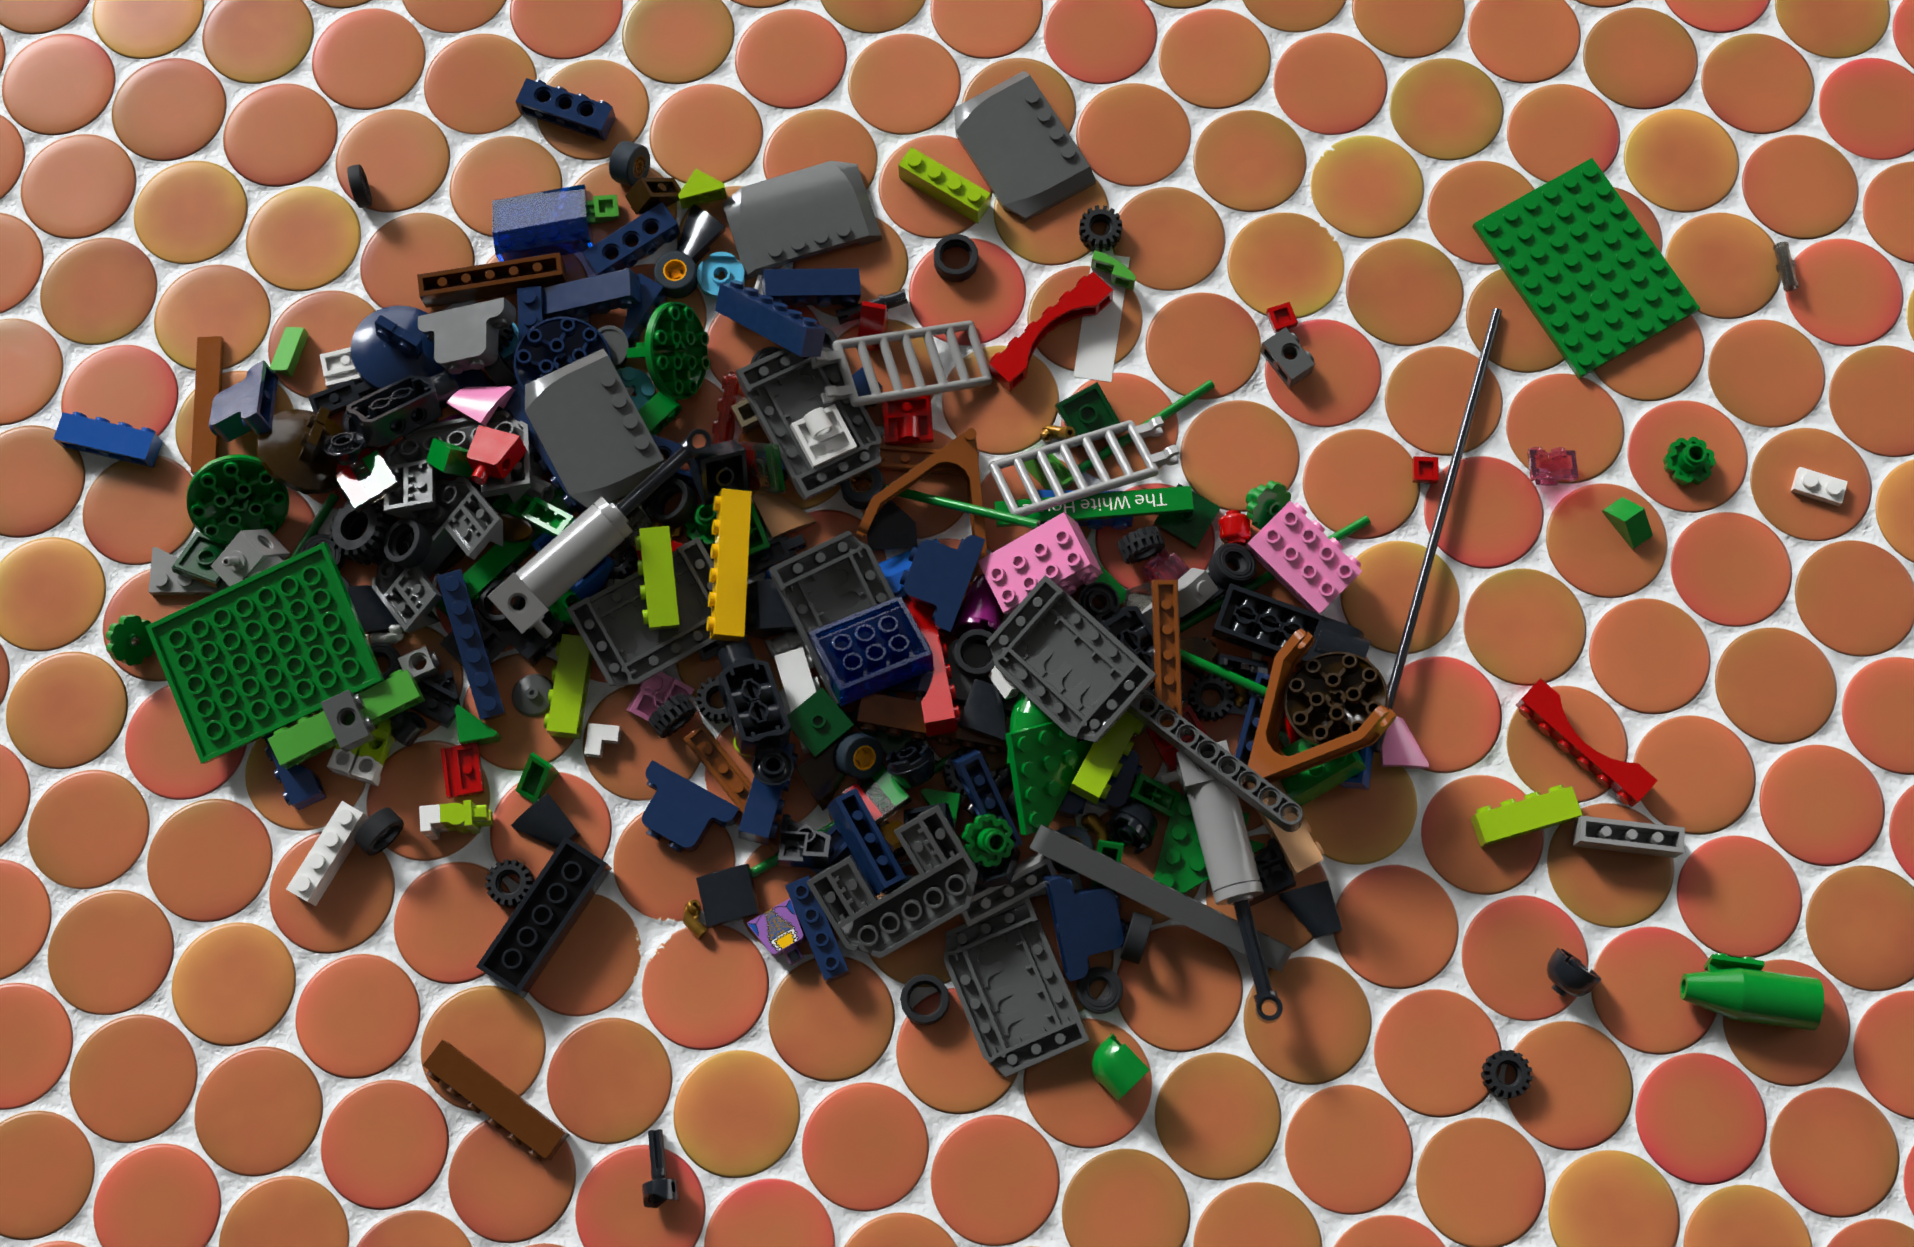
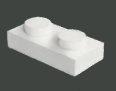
M1799 467L1795 473L1791 492L1839 507L1843 502L1848 481Z

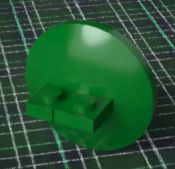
M667 302L660 305L651 315L645 333V342L636 343L635 348H626L627 358L646 359L650 377L656 388L664 396L673 400L687 399L697 393L705 378L706 370L710 368L707 346L709 335L707 332H704L699 318L691 307L681 302Z
M239 454L227 455L205 464L193 476L187 489V511L194 526L204 536L217 543L230 544L236 535L243 530L268 529L272 534L275 533L283 524L288 513V488L275 481L265 470L259 458Z

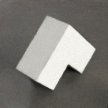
M994 666L988 676L1005 699L1017 697L1021 690Z
M588 723L584 751L586 757L602 758L604 743L620 745L621 727Z

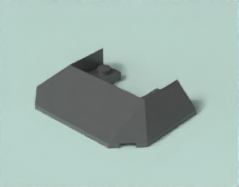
M501 410L494 412L485 427L520 435L527 451L504 479L489 476L485 484L481 485V493L484 498L509 494L515 505L531 487L530 429L525 422H519L511 414ZM471 417L423 425L408 435H403V439L395 446L391 445L385 451L384 463L396 482L384 489L385 513L403 519H413L418 522V510L436 507V480L460 475L444 473L426 462L433 438L469 450L478 426L484 425Z
M460 476L456 477V480L450 481L446 479L437 480L436 507L418 510V522L425 525L432 535L430 552L421 564L413 568H405L391 562L387 557L384 559L380 558L379 562L375 563L378 565L377 576L372 579V588L407 633L440 622L432 609L443 597L429 578L457 545L462 548L468 557L474 560L490 541L503 547V520L468 477ZM414 531L407 535L401 547L402 555L411 548L414 541Z
M939 805L921 812L916 818L894 830V833L917 869V875L877 897L853 856L850 855L837 864L830 865L806 882L846 949L858 950L869 953L871 956L882 958L970 907L979 871Z

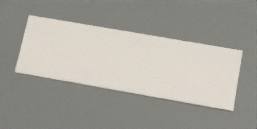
M1106 254L1118 260L1127 268L1129 267L1130 257ZM1090 265L1089 274L1095 272L1113 289V301L1097 315L1082 317L1073 377L1111 382L1125 288L1111 284V274L1092 269Z

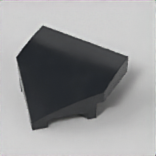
M891 500L875 515L867 532L868 546L871 550L917 547L916 522Z
M452 670L429 678H425V676L420 677L421 682H418L417 685L425 701L410 708L447 729L456 717L455 707L460 705Z

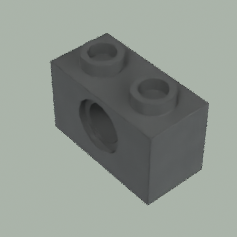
M1286 327L1262 343L1261 354L1288 388L1312 373L1315 365L1313 356L1310 352L1304 351L1300 346L1298 337L1293 332L1290 333ZM1284 354H1292L1295 359L1289 360L1284 357Z
M348 689L320 702L342 750L348 752L375 739L372 731H375V727L369 716L365 718L362 711L365 705L359 694L355 695ZM350 714H355L354 723L346 726V717Z

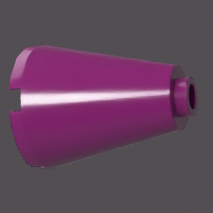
M984 574L974 578L959 610L952 629V633L958 639L963 633L972 629H983L993 634L1001 626L1000 605ZM976 640L977 643H979V644H983V645H986V644H987V643L984 642V641Z

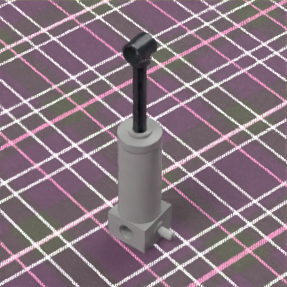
M703 429L691 431L680 443L682 447L616 506L613 503L608 504L603 497H600L594 502V505L592 504L487 597L522 634L527 629L530 630L534 627L547 639L552 634V631L542 619L545 617L544 614L549 610V607L625 540L624 538L633 533V530L627 524L628 519L626 516L691 458L696 460L701 454L708 451L712 443L710 434ZM701 435L704 437L705 446L701 449L695 448L692 445L693 436ZM519 595L525 599L526 604L523 609L517 610L513 608L511 601L514 596Z
M268 529L243 530L236 535L211 567L228 586H232L283 562L290 553ZM406 710L389 718L392 721L390 725L393 728L391 730L393 737L405 746H411L427 728L424 719L412 711Z
M1227 740L1216 742L1230 752ZM1207 750L1201 755L1204 758H1212L1215 754ZM1180 751L1176 752V771L1161 774V783L1166 784L1179 780L1184 796H1188L1216 905H1234L1257 995L1253 996L1256 1004V1015L1264 1023H1274L1282 1014L1283 1004L1278 998L1277 991H1272L1249 901L1262 895L1264 891L1260 882L1238 795L1208 772L1201 770L1199 765ZM1231 766L1222 768V772L1225 774H1231L1235 771ZM1264 1003H1273L1276 1007V1013L1272 1016L1265 1015L1262 1011Z

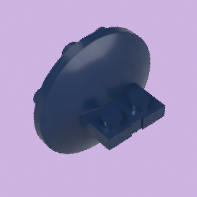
M390 306L379 309L362 320L351 340V357L357 373L368 385L379 390L409 375L430 377L445 370L434 359V342L427 340V335L418 329V316L428 313L410 306Z
M571 317L546 319L530 328L517 345L514 354V371L517 382L525 394V384L601 349L605 350L612 361L610 347L603 335L585 321Z

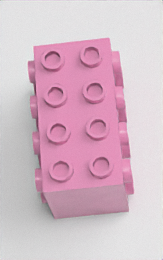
M1289 501L1247 543L1246 549L1306 609L1320 615L1362 572L1359 568L1361 563L1354 556L1350 555L1348 557L1341 551L1343 546L1334 537L1329 539L1323 533L1325 529L1318 521L1314 520L1312 522L1306 517L1307 511L1299 503L1293 504Z
M1065 512L978 561L1002 612L1008 616L1045 575L1070 596L1077 591V587L1095 582L1098 576L1103 573L1079 524Z

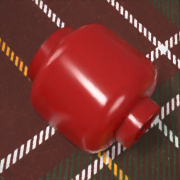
M1229 510L1225 516L1219 519V535L1223 543H1235L1245 546L1246 542L1251 539L1250 519L1247 518V515L1241 514L1240 510Z

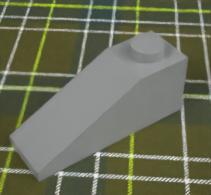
M1191 568L1178 579L1179 618L1201 606L1219 590L1206 570ZM1151 603L1141 612L1153 629Z

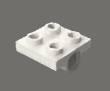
M835 404L827 408H816L807 413L802 419L790 425L812 469L857 448Z

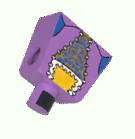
M790 898L747 923L774 958L784 954L790 965L804 958L798 945L806 941Z

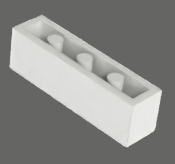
M803 647L774 656L791 712L820 689L817 676L813 678L811 676L810 669L814 668L812 659L809 654L804 653ZM800 741L803 753H810L808 749Z
M341 801L286 890L316 906L355 845L354 838L356 832L369 817Z

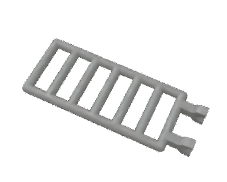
M970 320L836 340L832 344L834 351H821L820 357L810 358L812 369L838 363L845 386H826L824 388L825 393H821L823 404L849 398L851 405L858 407L988 386L993 383L975 324ZM967 331L982 377L969 378L954 332ZM945 334L960 380L947 381L933 338L934 335ZM923 337L938 384L925 385L911 339ZM888 342H902L916 387L903 389ZM879 344L894 391L881 393L866 346ZM857 348L871 395L858 396L844 349Z
M1158 416L1142 425L1136 426L1134 421L1128 420L992 461L989 464V469L1009 512L1024 517L1154 477L1159 473V466L1178 464L1179 460L1176 455H1179V450L1176 444L1161 452L1150 453L1143 438L1163 435L1161 427L1164 426V422L1161 416ZM1125 431L1129 432L1147 469L1133 472L1115 434ZM1106 438L1124 476L1114 479L1110 478L1092 441ZM1083 444L1101 483L1091 486L1087 485L1069 448ZM1060 451L1078 490L1064 493L1046 455ZM1037 458L1055 497L1041 500L1023 462ZM1013 465L1032 504L1019 508L1000 470Z

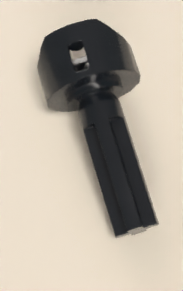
M662 1129L648 1131L652 1180L642 1185L644 1207L658 1208L668 1199L679 1201L678 1181L667 1178Z

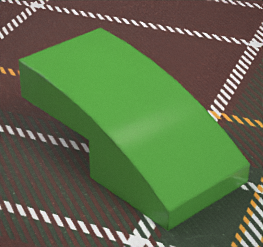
M617 195L593 196L591 201L570 202L572 227L605 223L619 218Z
M1094 251L1091 262L1092 269L1111 274V284L1130 290L1134 289L1136 276L1125 265L1109 255Z

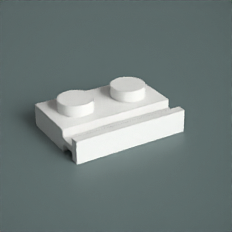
M351 347L320 354L327 388L354 379V381H364L353 365Z

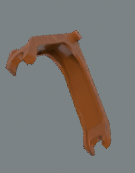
M973 428L966 429L961 435L874 495L856 533L866 537L879 508L935 469L946 468L954 470L961 475L967 484L969 504L983 507L976 431ZM970 514L972 535L985 539L979 561L984 558L987 551L984 517ZM978 562L969 585H971V583L973 582L977 574V571L980 567Z
M1303 629L1297 630L1274 658L1248 762L1249 768L1271 784L1373 745L1397 716L1390 708L1388 710L1385 706L1380 705L1357 731L1292 756H1286L1280 748L1278 739L1285 712L1284 697L1286 687L1294 674L1295 666L1315 642V638Z

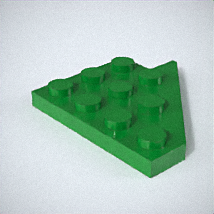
M1054 721L1005 734L1020 833L1023 835L1037 832L1041 824L1049 827L1094 743L1084 739L1077 740V737L1068 735Z
M1181 795L1174 816L1169 817L1153 879L1183 894L1209 880L1188 797ZM1242 812L1245 824L1247 826L1250 814ZM1250 840L1253 854L1264 848V843Z

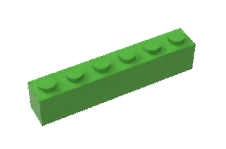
M397 670L389 675V679L359 693L365 705V708L362 709L365 718L369 716L374 726L425 701L413 674L408 670ZM323 708L320 710V713L312 717L308 715L300 718L297 724L290 728L283 727L273 733L274 736L268 738L279 765L285 769H289L338 744ZM350 714L346 717V726L354 723L355 714Z

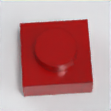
M1290 302L1268 308L1266 311L1274 333L1281 331L1285 327L1287 329L1296 327L1298 324Z
M1414 456L1412 459V483H1437L1439 481L1438 457Z

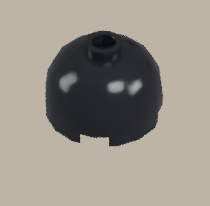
M1560 948L1555 950L1547 965L1548 977L1554 983L1551 988L1563 997L1566 994L1574 997L1584 996L1590 993L1602 978L1592 969L1588 972V968L1581 963V960Z

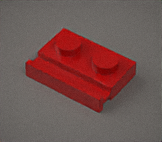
M474 742L452 746L451 748H441L446 797L452 799L458 796L463 797L485 793L479 744Z

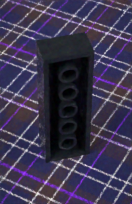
M565 836L476 967L519 996L525 998L612 868L606 862Z

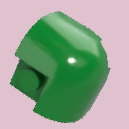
M1111 1033L1094 1052L1091 1068L1097 1083H1101L1119 1101L1149 1072V1068L1125 1043L1122 1045L1116 1039L1117 1037Z

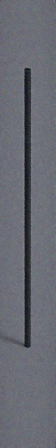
M1494 308L1491 313L1387 689L1389 696L1388 710L1389 708L1393 709L1502 310ZM1386 731L1371 746V751L1381 752Z

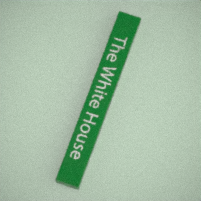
M1191 486L1098 493L1024 517L1040 520V524H1044L1063 512L1075 521L1193 512L1194 506ZM1052 497L1041 498V500H1046ZM1030 499L1015 500L1018 508L1032 504ZM1005 501L994 502L995 510L1010 513ZM996 520L997 528L1018 526Z

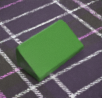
M285 328L270 365L273 372L290 377L293 376L309 336L305 328Z
M1053 454L1046 455L1062 489L1065 490L1074 482L1070 471ZM1037 458L1023 462L1027 471L1046 490H1052Z

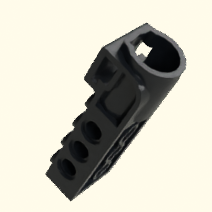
M1231 583L1212 632V637L1275 658L1289 638L1297 630L1303 629L1315 638V642L1297 663L1296 667H1300L1313 657L1329 652H1348L1366 658L1371 640L1364 638V633L1351 625Z

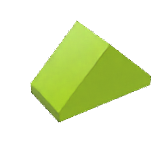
M696 168L678 194L682 209L690 208L693 204L698 206L728 198L724 183Z

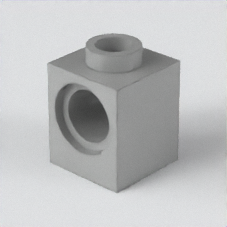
M426 646L398 658L402 670H408L412 673L416 683L421 682L420 677L425 676V678L440 674L437 667L441 665L436 652H430ZM420 661H427L423 669L416 670L417 664Z

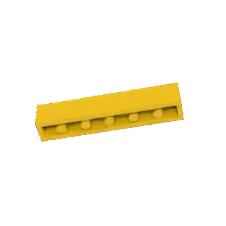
M722 488L718 496H714L713 510L717 511L716 520H713L712 534L715 535V544L711 545L710 557L714 559V568H711L709 573V582L713 583V589L708 595V607L712 608L711 617L708 616L706 630L710 632V639L740 642L745 635L752 491Z

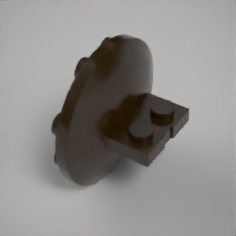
M321 406L318 413L300 409L279 412L273 415L272 430L267 433H259L256 442L259 460L262 462L265 470L278 484L306 495L328 493L342 486L336 477L338 475L336 472L337 460L330 458L323 450L324 444L337 434L344 433L337 423L328 418L329 409Z
M1348 652L1324 653L1306 661L1292 675L1286 687L1284 697L1285 712L1291 727L1304 741L1314 746L1357 731L1378 706L1382 705L1388 709L1389 704L1387 686L1379 670L1365 658Z

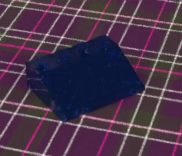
M585 184L493 200L492 233L495 255L499 262L559 252L562 256L583 252L593 246L594 241Z
M901 595L809 632L810 639L829 685L840 706L933 669V653Z

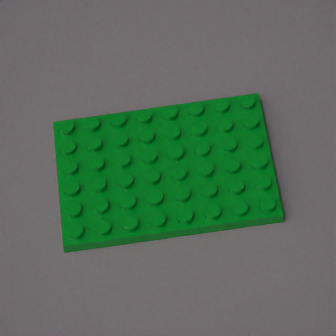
M1593 158L1478 220L1472 226L1578 379L1695 314L1700 309Z
M325 542L145 626L201 764L211 762L280 728L293 724L302 717L320 711L322 709L320 702L348 689L357 694L385 681L329 545Z

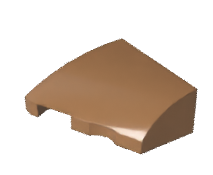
M767 490L751 496L772 539L780 535L784 536L794 530L797 533L816 523L812 516L775 490Z

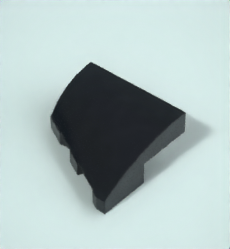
M1274 838L1270 839L1260 855L1255 857L1264 893L1249 901L1250 907L1296 886V882Z

